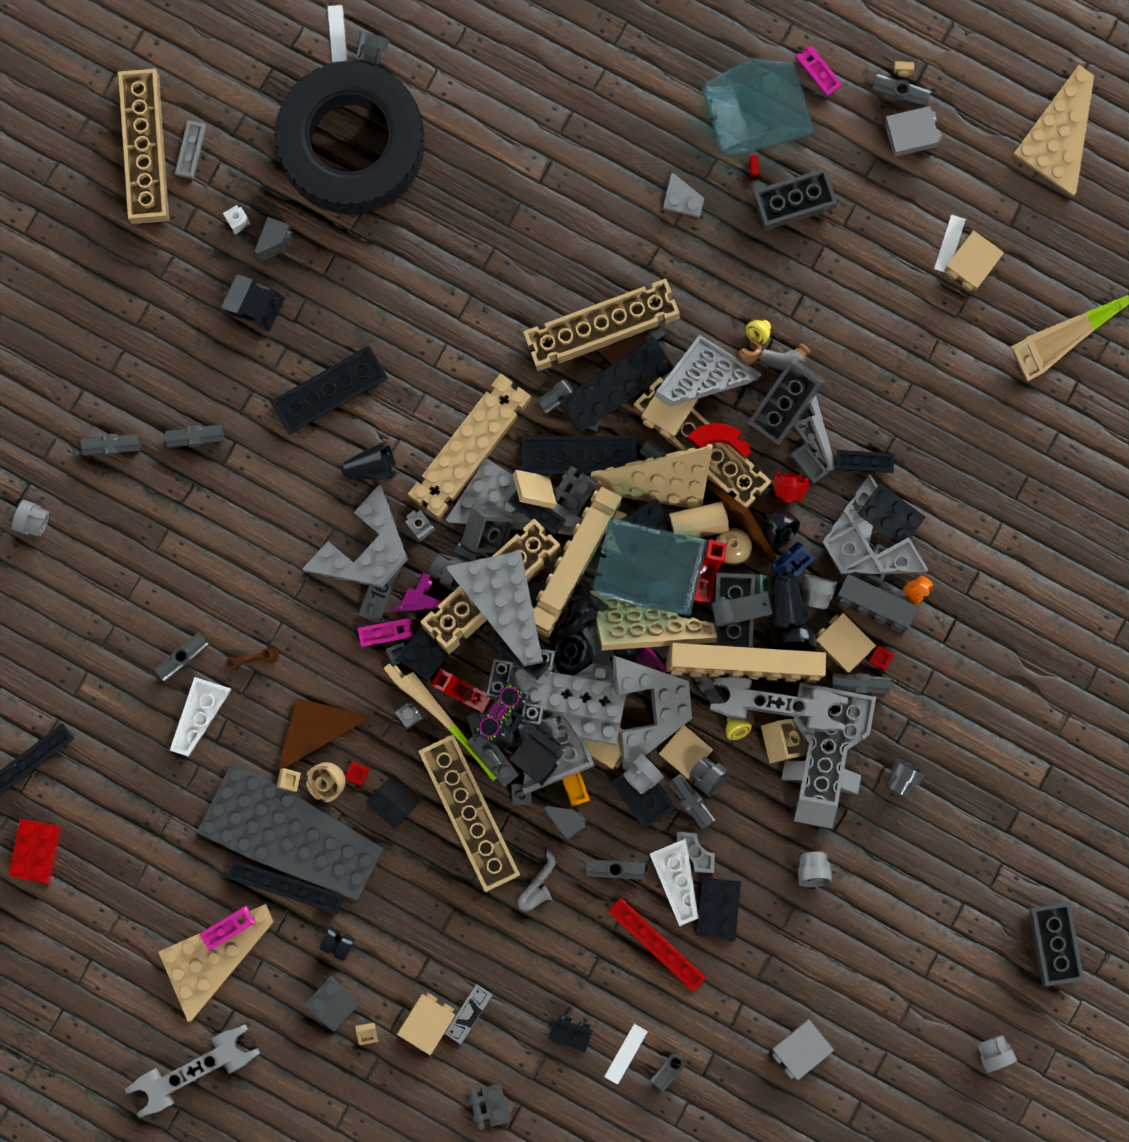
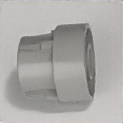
M22 500L14 515L12 530L22 534L41 536L48 524L49 511L42 509L41 506Z
M805 575L802 585L804 604L815 608L828 609L837 582L818 576Z
M643 754L634 759L629 768L623 773L624 778L640 794H644L649 788L652 789L664 778L660 771Z
M808 852L800 856V868H798L799 885L819 887L832 882L827 854L823 852Z
M1002 1035L984 1041L978 1046L981 1053V1062L986 1073L996 1071L1017 1061L1013 1049L1007 1044Z

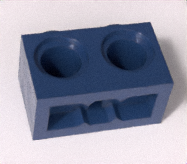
M797 541L770 568L776 575L788 571L797 577L816 558L803 544Z

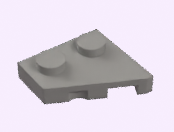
M671 173L663 210L700 218L704 198L678 176Z

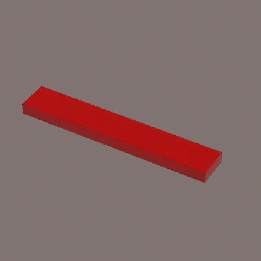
M622 898L608 911L612 917L690 990L694 992L706 979L693 964Z

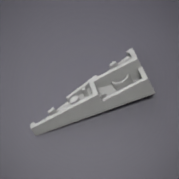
M815 396L796 423L795 428L806 443H810L816 451L814 454L817 458H821L826 465V470L830 471L835 469L836 465Z

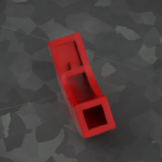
M706 424L695 429L687 437V440L697 449L707 447L708 444L724 443L745 460L751 454L750 445L744 440H738L742 432L727 424Z
M709 539L702 547L691 581L693 585L691 601L706 605L712 604L716 573L721 564L725 562L727 543Z
M439 669L431 684L432 687L483 714L487 713L495 701L486 697V692L471 686L442 669Z

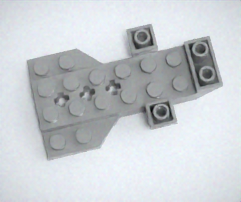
M541 649L542 659L548 662L550 667L536 680L519 666L513 665V662L494 659L486 697L495 700L508 682L527 695L525 698L527 703L522 712L524 717L523 723L540 726L544 713L562 716L573 729L578 739L616 746L626 694H616L614 670L611 667L591 664L574 676L554 673L552 668L555 651ZM565 693H569L570 696L568 697V699H564V696L562 695H565ZM586 696L591 700H587V703H584L581 698ZM603 700H607V703H610V704H606V706H602V703H600V702H603Z
M800 683L797 695L800 698L810 699L813 689L830 691L848 698L847 705H834L839 710L836 714H832V711L828 710V716L831 720L844 724L843 731L829 733L828 731L806 729L807 719L793 717L794 724L808 742L805 761H785L782 774L783 781L801 784L794 822L832 829L840 792L858 795L861 775L844 769L847 750L870 735L876 697ZM796 703L795 711H802L804 709L803 705ZM826 743H829L830 747H832L829 752L823 748Z

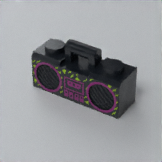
M507 682L474 730V733L492 745L502 741L506 734L503 732L504 729L514 734L524 719L516 711L518 709L521 711L527 703V700H525L527 695ZM512 714L515 718L510 726L505 723Z

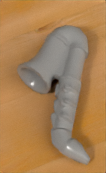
M549 849L547 850L548 863L518 898V907L522 911H530L543 901L552 900L545 885L539 889L556 864L555 857Z

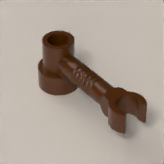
M269 647L263 649L261 653L237 658L228 657L226 660H234V666L228 668L237 669L243 664L261 660L275 663L279 659V652L277 649Z

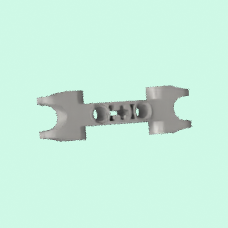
M739 677L714 679V685L727 689L730 692V698L722 704H711L710 711L730 718L746 719L747 710L805 718L807 719L806 729L820 732L844 730V724L830 719L828 710L834 705H847L848 698L839 696L830 691L813 689L811 691V698L806 699L751 690L752 680ZM757 697H762L765 703L762 706H757L754 700ZM768 698H771V703H777L778 700H781L783 705L778 709L775 704H770V708H768ZM801 703L804 709L796 712L793 710V705Z
M247 1025L224 1031L213 1037L211 1040L216 1049L161 1077L156 1068L140 1076L134 1083L125 1088L124 1090L127 1094L136 1090H142L148 1095V1104L137 1113L138 1117L141 1118L174 1104L170 1093L224 1065L228 1074L245 1066L254 1057L261 1053L259 1048L245 1053L237 1047V1039L248 1030ZM208 1056H212L215 1059L213 1067H208L205 1063ZM201 1064V1067L203 1069L197 1070L195 1072L196 1076H194L193 1074H189L188 1071L191 1070L190 1066L192 1068H195L200 1066ZM173 1075H177L180 1078L178 1086H174L171 1083Z

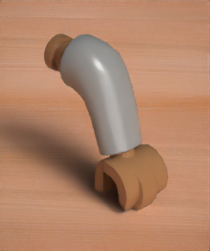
M753 338L750 341V348L754 352L744 348L739 350L738 353L741 361L747 365H755L760 360V363L784 370L793 359H797L805 365L806 355L810 354V349L801 343L798 345V348L789 350L786 353L766 349L762 351L761 344Z

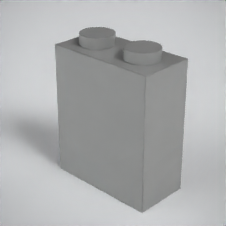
M930 106L886 116L884 121L894 157L938 147L939 140H941L940 130L936 129L935 126L937 122L936 114L934 111L932 112Z
M807 1019L772 1048L774 1051L772 1056L779 1064L783 1062L787 1067L784 1071L791 1079L795 1077L796 1080H799L832 1053L834 1049L813 1023Z

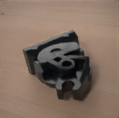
M576 584L574 588L575 596L571 597L567 602V609L563 619L556 622V626L560 628L556 632L560 636L580 632L586 628L587 622L593 621L596 618L598 611L604 612L610 606L599 597Z

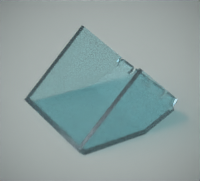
M752 58L706 81V86L702 87L705 101L711 102L706 105L710 118H715L712 121L715 135L721 136V138L717 139L720 152H725L726 155L753 152L815 134L794 63Z
M613 518V522L608 521L605 534L611 536L610 539L604 538L601 553L606 554V557H600L597 572L602 574L601 577L595 576L592 588L596 590V594L643 608L690 615L708 540Z

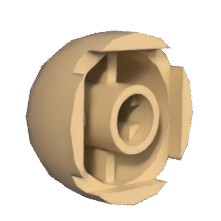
M735 527L729 528V531L717 535L715 541L727 543L725 562L723 564L738 566L749 558L752 542L746 532Z
M323 762L315 765L307 772L308 781H306V786L313 797L318 800L321 798L326 800L324 802L333 801L344 790L345 775L340 767L334 763Z

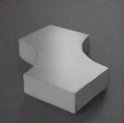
M677 832V842L686 839L688 855L693 863L694 872L714 873L715 854L707 852L700 846L697 833Z

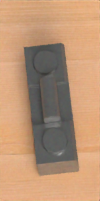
M477 734L468 740L504 787L519 776V773L496 744L492 745Z

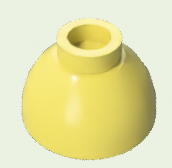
M754 320L746 325L748 338L750 340L754 338L761 345L766 344L770 337V323L766 320Z
M727 718L726 735L728 739L738 740L750 732L752 726L746 719Z

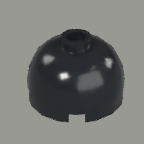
M788 511L771 512L764 519L762 533L771 547L779 548L790 541L787 537L792 533L796 535L801 523Z
M804 623L799 626H795V624L790 625L780 635L779 650L817 652V636Z

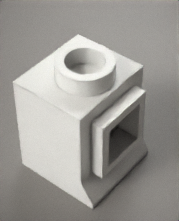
M237 205L223 213L234 234L251 225L241 207L238 208Z

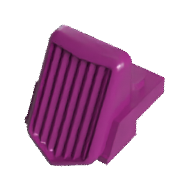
M422 573L415 590L407 587L400 605L394 606V613L413 610H439L438 605L441 601L423 594L424 591L428 592L432 583L429 580L430 575Z

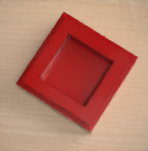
M751 155L749 159L750 177L758 178V155Z
M877 645L868 662L885 671L894 653Z
M352 761L345 779L363 786L370 769Z

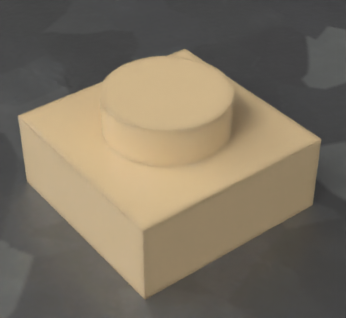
M895 61L893 66V74H898L899 77H908L912 75L914 70V62Z
M285 768L280 769L276 788L297 792L301 773Z
M375 1023L355 1026L359 1045L378 1042Z

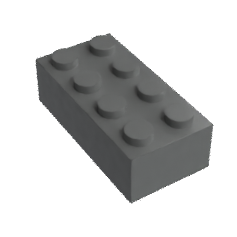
M826 168L756 189L752 195L764 231L836 209L838 204Z
M797 359L791 360L748 424L777 445H780L790 434L826 380Z
M716 573L715 599L725 597L726 600H734L755 595L754 574ZM714 618L717 641L713 643V646L753 648L754 619L716 627Z
M849 574L844 579L835 600L839 601L838 604L845 608L850 606L856 609L855 612L864 617L869 615L873 617L874 622L881 625L886 623L891 626L890 629L901 633V631L905 632L910 627L918 610L917 606Z
M1070 902L1028 909L1042 986L1084 980Z

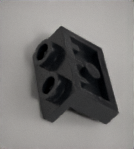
M561 1015L560 1018L556 1017L549 1040L586 1052L593 1032L590 1029L591 1025L581 1021L579 1025L572 1023V1018Z

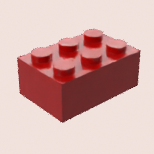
M20 819L8 877L51 884L62 827Z

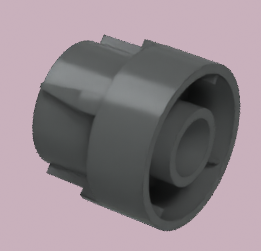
M359 31L356 43L359 44L356 59L379 65L383 51H387L390 39Z
M440 553L433 561L429 575L440 581L442 587L453 592L459 585L448 572L447 566L465 563V561Z
M706 756L701 758L690 772V776L699 784V789L709 797L721 788L730 774V771L722 764H714Z
M896 758L890 769L892 774L887 786L893 791L909 797L913 788L921 784L925 773L916 766Z

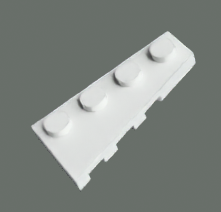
M194 677L170 751L189 757L232 689Z
M686 839L650 853L679 926L698 919Z

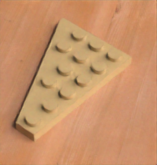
M1080 65L1077 66L1013 154L1072 197L1077 192L1094 75Z
M708 444L707 447L699 449L690 448L686 451L673 452L661 458L654 459L652 457L645 461L639 460L627 463L623 467H610L606 470L593 471L590 478L598 483L594 492L604 487L623 498L647 502L658 499L660 504L690 509L700 507L703 504L713 445Z
M590 591L610 606L604 612L598 611L595 618L602 650L670 646L672 643H716L717 641L714 623L700 621L692 617L689 620L679 617L678 613L659 610L652 606L646 608L638 606L637 602L616 598L612 595L606 597L595 594L596 591Z
M267 904L249 911L250 916L254 917L257 923L211 951L207 949L199 934L159 951L161 960L188 1022L194 1019L267 929L274 923ZM242 916L237 918L240 925L245 923Z

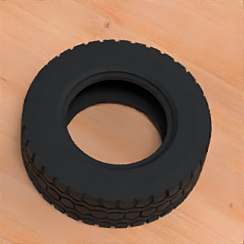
M345 61L335 62L333 65L330 63L323 65V68L318 67L312 70L311 74L308 73L303 76L301 81H298L292 87V91L289 90L284 98L285 101L280 106V112H278L276 119L275 145L287 179L304 199L318 206V208L326 211L330 210L332 213H343V215H353L355 213L360 215L388 206L390 202L393 203L397 200L399 195H403L408 186H411L420 170L424 157V128L419 107L414 97L398 78L393 77L391 73L386 70L383 71L378 66H371L369 63H358V61H348V63H345ZM348 105L362 106L374 111L383 119L389 130L387 146L380 158L371 166L354 172H342L326 166L318 159L312 148L314 131L320 120L330 111Z

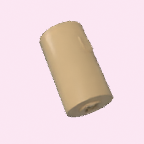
M722 502L669 514L676 544L729 531L728 517Z

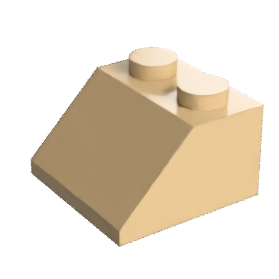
M793 719L780 720L761 726L769 763L806 756L808 742L794 724Z

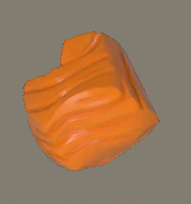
M919 576L917 579L908 582L902 591L911 604L918 606L923 601V596H928L929 591L933 590L932 586L934 584L928 578Z

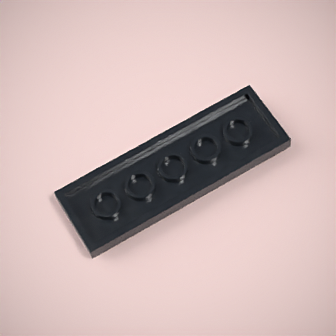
M652 337L560 399L559 402L581 433L655 383L659 377L662 378L671 372L674 367L655 337Z
M368 345L271 400L270 403L290 435L384 382L388 377Z
M522 436V471L539 475H563L572 466L577 469L574 475L582 473L591 475L593 471L606 470L610 467H623L627 463L637 461L636 436Z

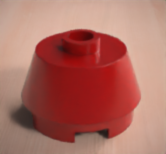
M775 472V477L772 479L774 496L782 498V501L788 503L802 501L810 487L808 485L809 478L803 479V476L788 473L781 475V472Z

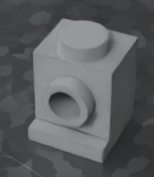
M414 510L406 516L408 520L405 522L419 542L435 531L421 510L418 512ZM417 520L422 521V525L419 527L415 525Z
M412 702L405 704L395 711L407 729L423 719Z

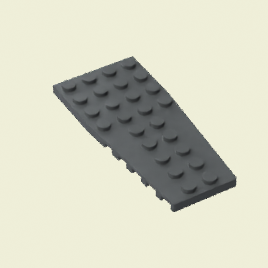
M231 763L197 833L250 859L358 900L383 848L288 790L276 788V784Z

